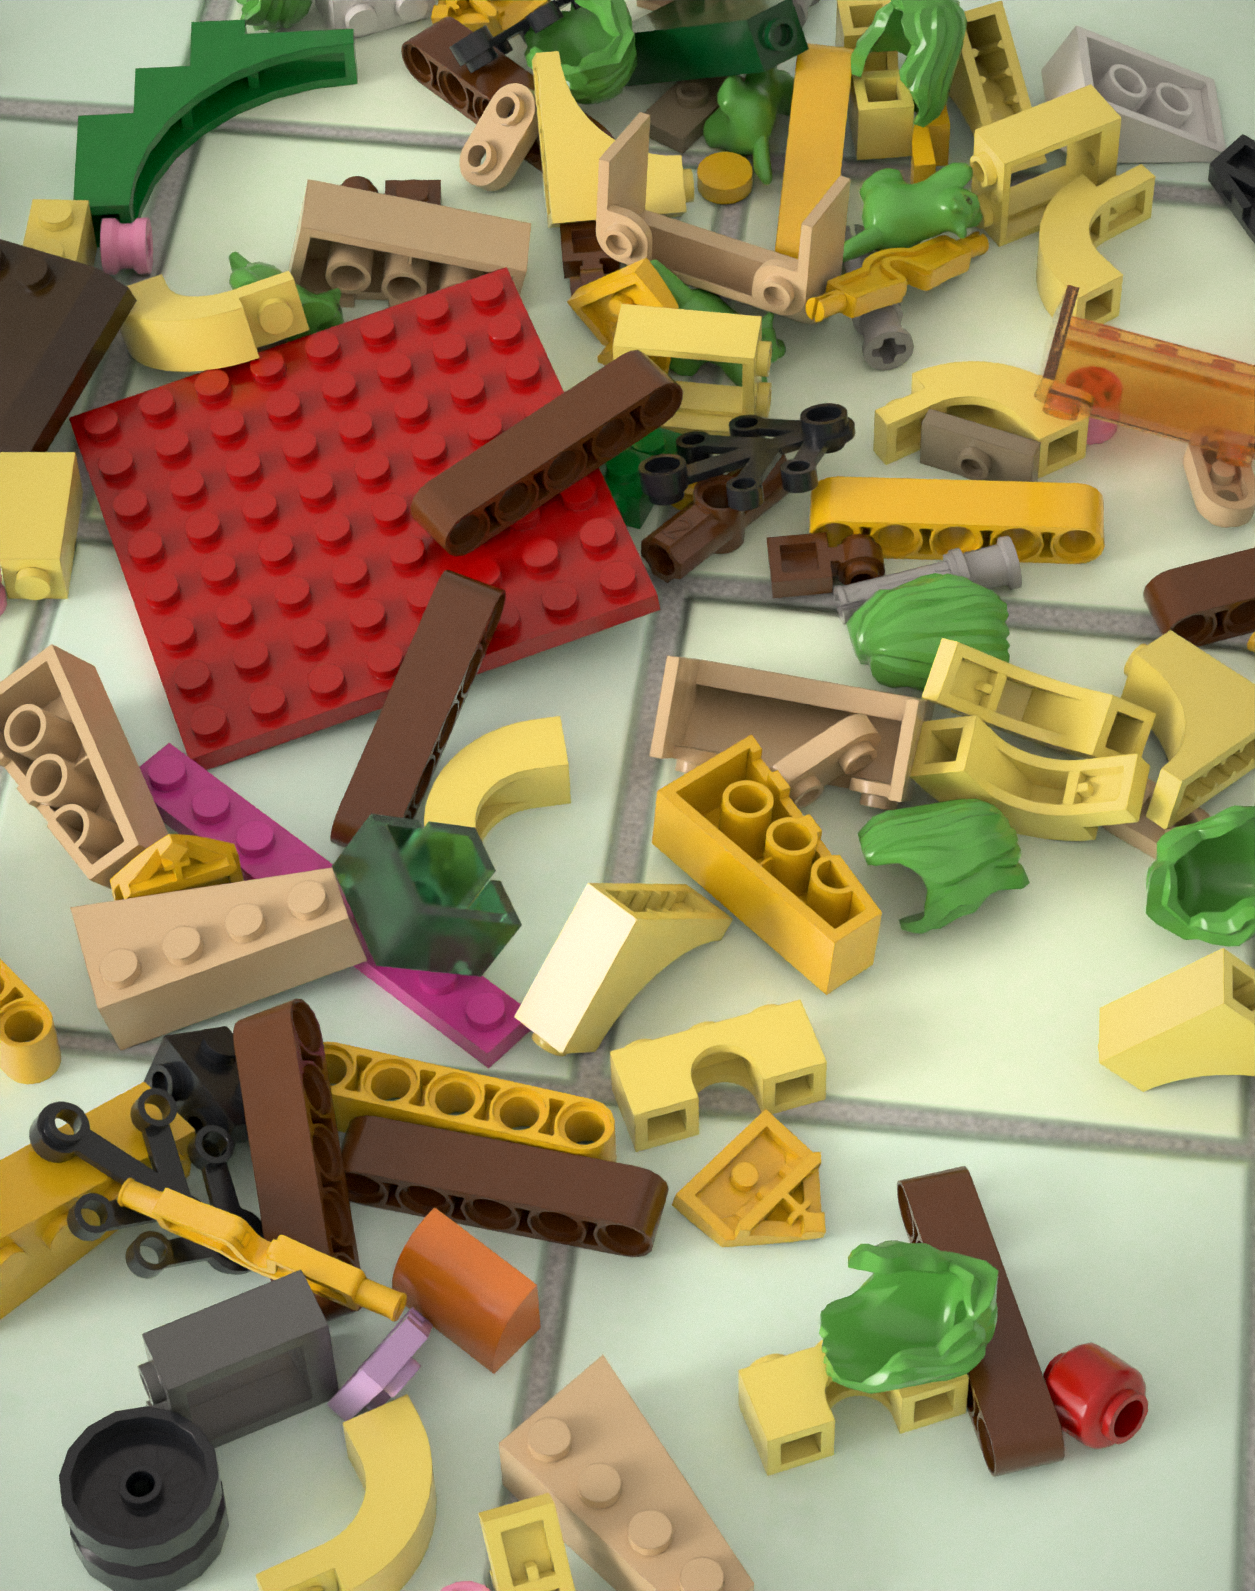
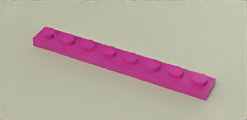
M168 743L139 767L163 822L178 834L200 836L233 843L239 855L244 881L333 868L352 912L367 961L354 965V967L488 1069L531 1031L514 1017L521 1005L195 761L190 760L187 755L172 744Z

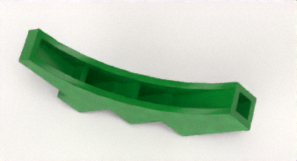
M245 19L191 22L190 66L135 68L133 113L78 116L73 200H89L97 248L100 247L102 219L116 218L121 224L133 223L135 219L141 218L155 185L173 162L206 133L238 114L278 98L314 89L358 84L354 29L247 34Z

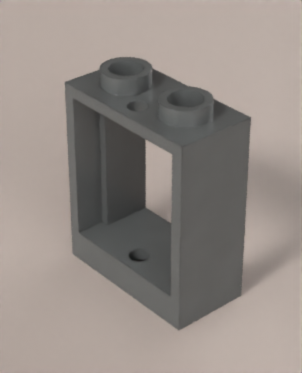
M302 1270L142 1334L148 1362L138 1365L137 1369L149 1398L146 1401V1406L175 1411L202 1429L214 1449L326 1403L339 1390L329 1326Z

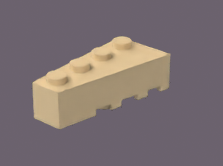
M308 179L288 271L291 273L296 284L312 293L320 294L334 288H339L341 291L339 304L341 307L349 308L355 307V300H388L389 307L505 267H507L520 295L527 272L531 223Z
M51 644L0 682V766L4 767L19 785L16 789L27 803L36 807L47 820L48 829L87 878L111 889L110 879L141 852L168 835V832L95 666Z
M333 868L70 907L97 1008L120 1051L367 961L352 912Z
M604 1355L599 1357L499 1442L503 1486L519 1501L549 1493L555 1503L564 1543L616 1591H754V1582Z

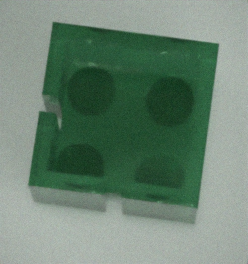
M371 813L332 865L346 901L351 908L376 966L481 977L522 926L502 882L490 879L496 870L475 827L429 821L422 828L419 820Z

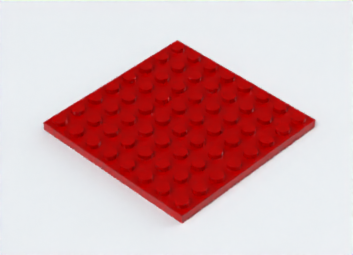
M507 267L258 352V359L229 367L206 370L69 417L187 756L205 770L382 709L436 584L445 570L456 572L506 591V600L500 621L477 675L661 610L658 594L599 468L464 556L455 557L450 555L411 515L413 498L428 481L564 393Z

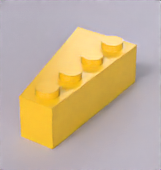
M751 734L657 791L652 844L827 995L873 965L882 912L842 857L830 853L821 840L822 829L810 814L803 816L789 797L791 787L778 770L771 772L761 758L763 749Z
M142 1082L85 1114L89 1120L90 1130L152 1169L142 1132L133 1125L130 1117L131 1107L144 1091L151 1089L145 1082ZM145 1104V1110L151 1118L156 1120L163 1119L162 1113L157 1106ZM177 1113L175 1119L170 1123L185 1178L190 1176L191 1161L188 1157L187 1148L189 1142L195 1136V1129ZM68 1123L58 1128L60 1132L66 1135L74 1134ZM31 1143L0 1160V1320L119 1230L106 1231L99 1239L94 1241H84L74 1236L67 1224V1215L71 1207L83 1195L89 1193L100 1194L109 1201L118 1200V1194L122 1187L120 1183L78 1156L63 1163L49 1162L34 1151ZM81 1209L85 1222L92 1226H100L99 1216L93 1210Z

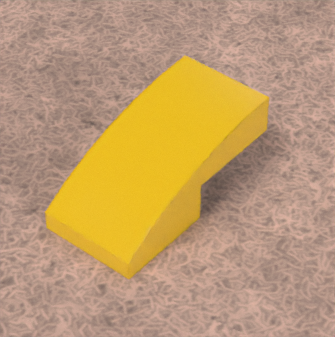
M946 105L941 115L927 126L920 127L914 124L910 184L926 180L936 172V166L948 165L950 120Z

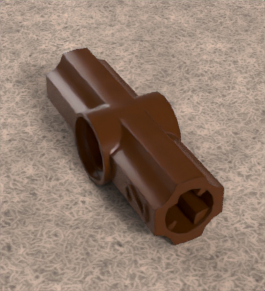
M786 455L781 456L762 483L764 503L756 509L738 511L730 508L728 505L726 483L730 479L737 477L743 468L697 482L694 487L693 501L641 541V556L648 563L652 574L666 583L671 582L673 579L680 580L712 554L721 555L739 549L744 543L745 528L790 493L782 487L780 466L787 461Z

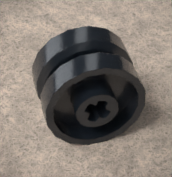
M144 1406L120 1410L89 1425L69 1447L59 1474L61 1503L66 1521L70 1527V1535L75 1552L90 1576L113 1591H176L202 1576L221 1553L229 1527L226 1499L220 1479L215 1449L198 1425L175 1411Z

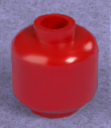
M1094 1343L1077 1345L1066 1353H1060L1055 1356L1043 1373L1061 1430L1083 1445L1094 1449H1101L1113 1446L1114 1444L1125 1443L1140 1430L1146 1419L1148 1400L1146 1398V1384L1141 1373L1104 1347Z

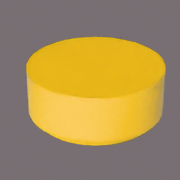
M717 152L705 157L699 163L697 168V188L706 200L716 204H733L745 199L750 194L753 186V170L751 163L742 155L733 152Z

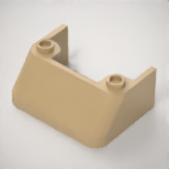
M640 112L599 158L596 237L604 252L614 260L627 265H631L646 257L649 261L658 260L688 286L700 288L718 296L803 324L813 325L821 323L814 322L815 318L811 320L808 317L805 304L808 299L825 293L828 280L841 276L851 179L839 176L801 224L799 257L795 259L645 210L650 115Z
M667 655L649 757L677 759L675 771L688 773L752 734L763 749L762 760L770 769L779 760L835 723L848 716L862 713L867 716L881 736V740L875 749L877 756L862 771L853 775H846L844 773L827 785L861 792L860 805L895 810L897 809L898 802L912 800L916 782L910 777L923 721L932 720L935 703L917 697L703 659Z

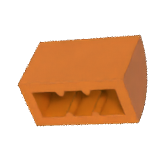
M434 1207L417 1226L405 1244L394 1269L392 1289L400 1293H406V1306L409 1309L414 1307L433 1324L436 1330L495 1374L541 1328L537 1284Z

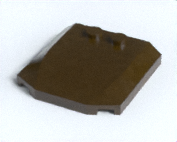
M0 239V452H47L137 300L127 286L97 267Z

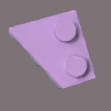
M412 1307L326 1405L344 1421L352 1419L364 1407L370 1411L384 1405L420 1369L421 1365L412 1356L428 1339L433 1324Z

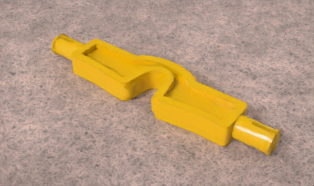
M979 231L958 240L947 235H940L910 248H890L875 252L863 261L862 267L828 280L824 294L807 300L805 304L806 314L811 320L815 318L814 322H821L825 318L837 313H842L849 318H856L870 311L900 303L906 295L908 285L928 291L950 278L967 272L971 258L984 255L988 251V239L985 234L982 233L980 235Z
M128 1178L119 1191L117 1202L120 1206H125L157 1220L163 1229L219 1252L258 1274L276 1280L302 1270L312 1292L356 1311L361 1306L387 1317L393 1322L397 1321L403 1313L407 1302L406 1293H400L367 1279L361 1269L321 1253L287 1236L279 1235L277 1240L273 1239L272 1242H269L260 1237L247 1221L237 1215L197 1201L169 1188H165L163 1192L135 1181L133 1178Z

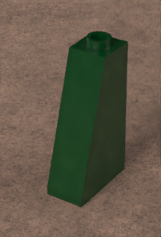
M674 0L632 21V30L635 34L637 66L625 86L751 74L770 70L809 50L793 0Z

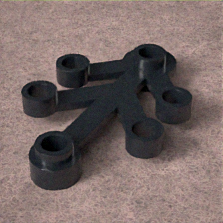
M552 0L526 16V19L494 37L485 25L456 42L449 49L459 66L466 65L469 72L473 73L499 57L494 47L507 55L514 50L508 40L520 34L526 44L524 35L529 31L530 27H532L536 34L563 18L564 16L560 11L562 8L572 4L576 11L581 6L575 0Z
M834 403L810 406L801 412L800 420L770 419L757 415L738 416L729 422L730 436L709 435L701 431L687 432L676 439L677 455L659 454L643 460L638 466L641 490L648 496L652 504L671 505L684 498V491L688 488V485L743 468L737 477L730 479L726 483L728 505L730 508L738 511L756 509L764 503L762 483L782 455L798 450L794 459L787 460L780 466L783 489L790 493L809 492L818 486V463L824 454L841 450L847 442L854 438L856 434L855 423L848 417L847 409L844 406Z
M151 1088L144 1091L134 1102L130 1111L133 1125L142 1132L152 1169L90 1130L86 1114L75 1104L64 1101L53 1102L38 1114L30 1126L29 1140L32 1148L40 1157L49 1162L63 1163L78 1156L121 1185L128 1178H133L135 1181L163 1192L165 1188H169L200 1201L190 1194L170 1127V1123L177 1114V1105L174 1098L163 1089ZM145 1104L157 1106L162 1113L163 1119L156 1120L151 1118L145 1110ZM58 1118L68 1123L74 1134L66 1135L60 1132L56 1127L55 1119ZM209 1125L203 1127L189 1142L187 1153L191 1163L202 1172L210 1206L241 1217L247 1221L260 1237L264 1238L261 1220L254 1213L241 1208L227 1164L234 1151V1142L231 1135L220 1126ZM208 1140L213 1142L219 1150V1157L208 1155L202 1147V1141ZM95 1193L83 1195L71 1207L67 1215V1224L74 1236L84 1241L97 1240L106 1231L157 1222V1220L125 1206H120L117 1200L109 1201L104 1196ZM81 1209L93 1210L99 1216L100 1226H92L85 1222ZM156 1231L141 1233L129 1245L125 1254L126 1264L130 1271L136 1276L145 1279L158 1276L166 1268L207 1261L214 1269L225 1274L241 1275L252 1271L221 1253L186 1238L179 1237L168 1240L163 1234ZM140 1246L152 1248L157 1253L158 1263L152 1264L144 1260L140 1253Z

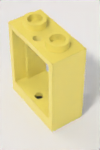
M1091 84L975 130L974 154L970 158V166L973 171L971 192L977 195L983 215L981 222L976 227L984 229L998 247L1038 232L1043 213L1049 202L1062 187L1076 177L1084 174L1091 182L1099 186L1109 178L1116 176L1121 117ZM1067 146L1066 165L1010 187L1012 167Z
M621 304L613 341V360L629 351L639 350L650 356L742 364V387L676 381L683 390V400L675 415L660 426V428L680 434L701 431L709 435L730 436L729 422L738 416L757 415L763 418L769 417L772 384L762 382V377H769L772 342L762 341V316Z

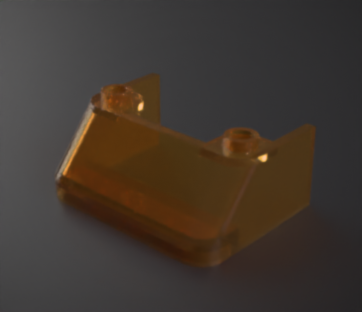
M1067 285L1052 317L1034 392V398L1044 404L1042 411L1045 414L1071 421L1077 420L1078 414L1216 451V459L1223 463L1243 468L1251 467L1252 461L1255 460V365L1072 316L1079 287Z

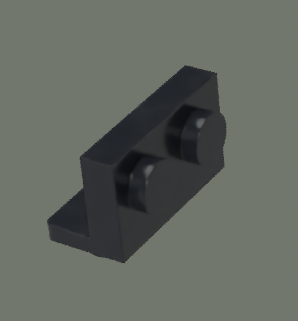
M227 1026L164 1036L144 1082L151 1088L167 1091L174 1098L177 1105V1113L195 1129V1135L205 1126L216 1125L224 1128L231 1135L234 1147L236 1143L249 1141L231 1030ZM203 1140L202 1147L204 1151L210 1156L219 1157L217 1146L213 1142Z

